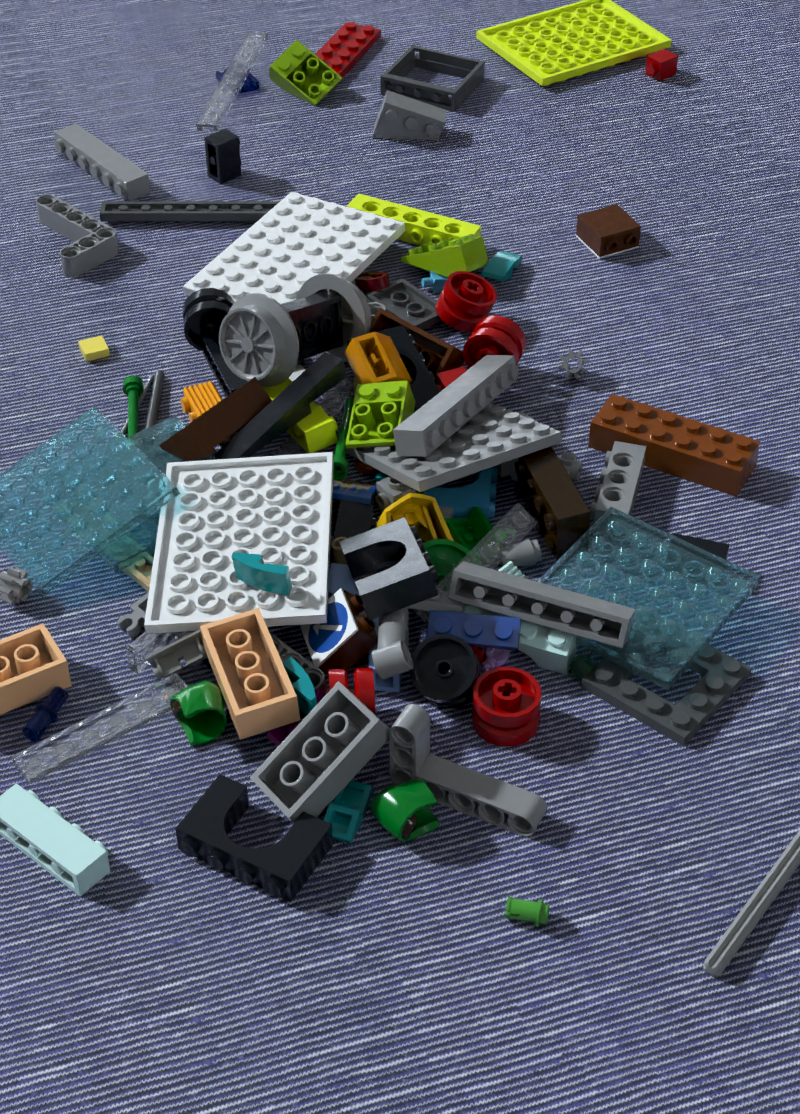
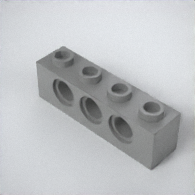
M615 441L612 451H607L604 464L607 468L602 467L600 483L602 485L597 484L595 501L597 502H592L590 509V518L594 519L593 530L626 536L644 469L647 446Z

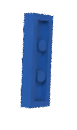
M430 610L427 638L436 634H453L464 639L471 647L518 651L521 618Z

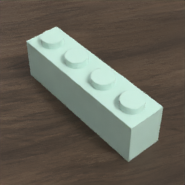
M16 783L0 796V835L81 897L110 872L107 848L100 841H93L86 836L77 824H70L63 819L56 808L52 806L49 808L43 804L33 791H26Z

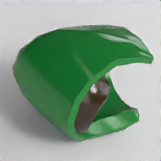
M205 680L170 696L172 712L184 729L191 746L209 743L223 733L227 725V705L220 688L216 684Z
M422 779L391 785L379 792L372 800L370 806L371 813L400 842H409L434 831L440 826L439 820L429 808L431 805H436L437 800Z

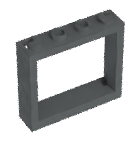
M412 45L381 75V95L385 96L388 90L447 111L455 112L484 81L485 61ZM416 67L464 79L453 89L405 77Z

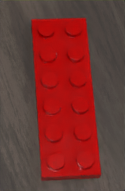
M346 22L315 55L343 78L381 37V29L374 28L371 25L362 26L354 22Z

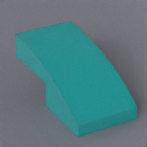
M499 251L485 266L482 276L504 282L512 278L513 268L521 265L523 256Z
M233 552L232 560L236 578L263 591L290 595L292 583L288 566L264 564L263 557L260 554Z
M290 656L282 663L297 695L299 710L308 715L317 705L315 690L308 674Z
M351 780L335 797L333 803H329L324 821L332 824L333 839L347 843L353 841L372 798L373 786Z

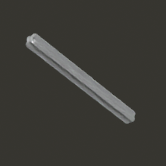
M798 831L705 959L703 969L706 973L711 974L713 977H718L722 974L799 866L800 831Z

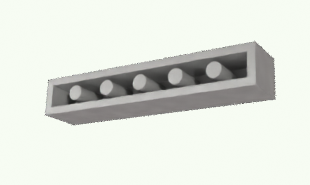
M75 123L54 131V146L56 150L78 165L82 170L92 175L93 178H96L106 187L110 188L118 196H121L126 201H133L150 193L149 174L78 124Z
M465 561L453 570L448 599L511 617L521 618L525 621L620 648L624 647L630 637L636 609Z

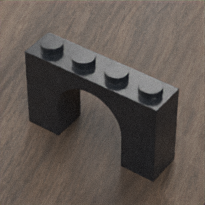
M404 325L379 331L378 333L391 337L412 379L413 384L410 388L415 399L414 412H416L441 392V390L439 391L435 384L433 373L428 371L423 354L417 351L413 336L408 334ZM348 339V340H347V347H348V345H349L351 339Z
M405 517L339 541L353 579L394 565L387 570L355 581L369 621L438 595L435 584L440 582L436 569L432 565L421 538H419L415 525L409 527Z
M219 774L175 828L178 849L188 857H196L207 862L216 870H224L246 884L251 883L266 890L271 896L281 897L292 902L332 847V824L303 811L287 834L277 843L264 848L240 846L228 837V834L249 808L247 786Z

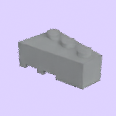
M387 90L374 124L372 138L439 140L445 125L446 110Z

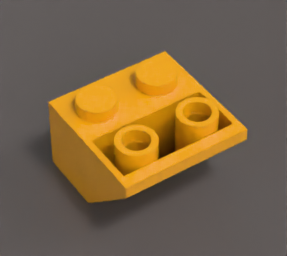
M374 331L351 339L344 354L359 384L406 380L409 383L412 382L390 336Z

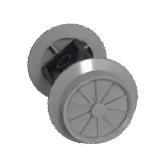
M318 274L309 278L302 285L296 300L280 304L270 296L260 293L248 294L239 298L232 305L221 323L219 330L220 351L225 363L235 375L247 381L256 377L261 386L273 387L286 381L293 373L297 361L314 355L320 357L326 352L343 359L344 362L348 361L344 354L347 349V340L369 333L371 311L364 294L354 284L334 274Z

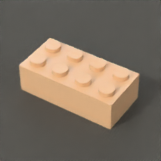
M259 608L200 626L207 657L240 740L301 720L297 695Z
M43 623L0 640V715L72 686L67 660Z

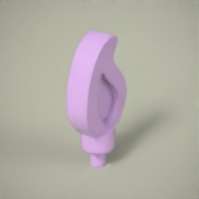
M487 648L485 660L482 663L483 673L494 669V667L504 665L509 658L510 650Z

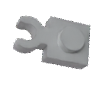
M149 592L130 606L131 614L123 615L117 621L122 631L126 629L130 638L136 637L144 626Z

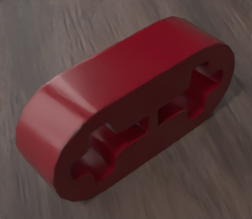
M363 272L354 279L356 286L364 291L382 290L391 285L387 272Z

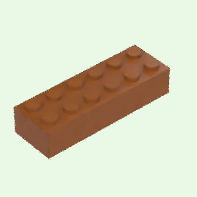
M611 394L590 422L588 447L605 453L612 451L615 441L647 446L644 466L736 497L756 467L760 441L747 436L735 434L722 428L701 423L697 420L615 394Z

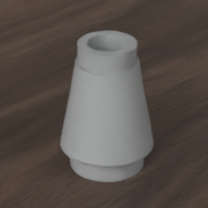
M528 538L499 552L502 567L509 561H512L514 566L523 567L537 565V562L543 560L537 539L530 540Z

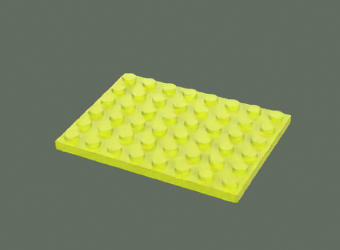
M583 0L476 31V38L541 86H549L558 81H565L568 78L582 76L585 73L598 71L601 68L614 66L617 63L627 62L637 57H644L661 49L670 48L672 42L670 38L611 0Z

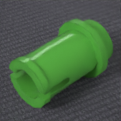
M508 897L505 919L510 918L534 922L537 927H540V924L547 925L550 904L544 903L543 899H539V902Z

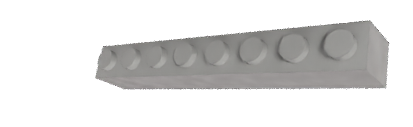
M486 355L394 428L393 434L397 456L427 457L512 385L518 377V366L515 364L514 355Z

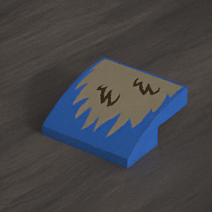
M348 479L333 480L332 499L374 505L376 484Z

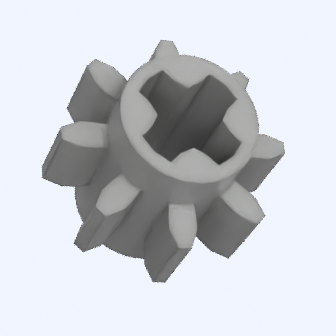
M569 349L568 356L560 355L564 362L558 369H565L567 371L565 378H568L570 374H574L576 380H579V373L581 371L588 373L584 368V364L590 361L589 359L582 360V350L576 355ZM576 358H579L577 363L580 367L578 369L573 368L570 371L568 361H574Z
M563 451L562 457H557L571 480L578 481L582 470V461L576 460L577 455L575 453Z
M9 567L7 571L0 573V592L2 593L0 600L10 604L13 602L19 604L20 600L28 598L32 590V581L26 579L27 571L17 567L15 569Z

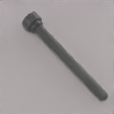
M162 370L155 372L145 430L139 433L137 439L140 451H145V448H151L152 450L159 442L155 428L165 373Z

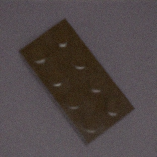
M550 446L519 457L518 461L515 462V471L518 476V482H515L516 495L518 498L523 499L527 515H532L537 533H542L547 551H552L557 561L589 553L590 510L553 448Z

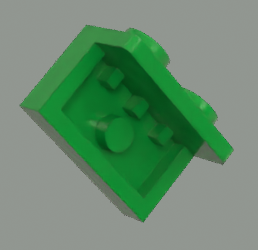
M479 506L472 507L467 518H444L454 542L469 549L481 564H493L503 545V540Z

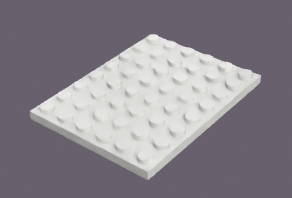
M291 192L183 286L184 295L190 296L193 292L202 288H216L229 294L234 302L245 295L260 293L270 296L282 304L296 300L302 285L309 278L318 274H334L351 283L406 231L405 223L375 215L374 213H367L355 208L323 201L315 197L301 195L297 192Z
M333 452L167 463L144 622L146 634L197 631L202 625L256 608L260 609L267 627L327 623L334 471ZM233 552L260 554L263 557L264 564L288 566L292 583L290 595L263 591L236 578L232 560Z

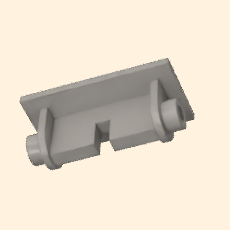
M200 629L187 632L179 640L169 645H162L156 648L153 653L145 656L147 661L154 667L152 670L157 680L161 678L166 680L183 671L180 663L182 659H185L187 666L191 667L208 658Z

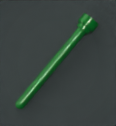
M135 375L128 376L123 381V392L128 397L129 466L139 461V446L137 444L139 435L138 397L144 391L143 380Z
M353 398L346 399L336 450L333 456V480H342L348 473L349 463L345 459L347 450L345 444L354 402Z

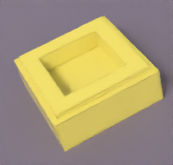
M102 335L78 341L79 349L86 362L110 356L109 348Z

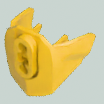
M408 493L388 506L381 514L375 527L377 528L405 517L409 527L415 525L417 533L423 541L427 542L434 539L453 541L436 499L423 494Z

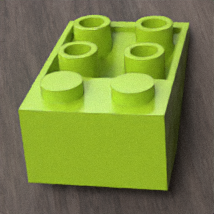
M298 40L270 65L269 78L280 88L313 106H316L342 80L338 73Z
M473 234L464 235L455 240L453 238L444 239L435 244L433 242L421 244L420 247L409 249V254L401 257L404 263L428 271H434L445 277H449L450 274L456 271L471 272L487 265L489 262L483 236L473 237Z
M408 380L357 384L346 438V448L395 445L393 429L414 413L415 399Z

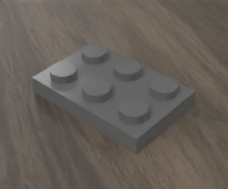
M403 278L391 283L385 289L373 291L366 295L371 302L383 304L386 311L422 330L443 321L436 312L435 305L437 301Z

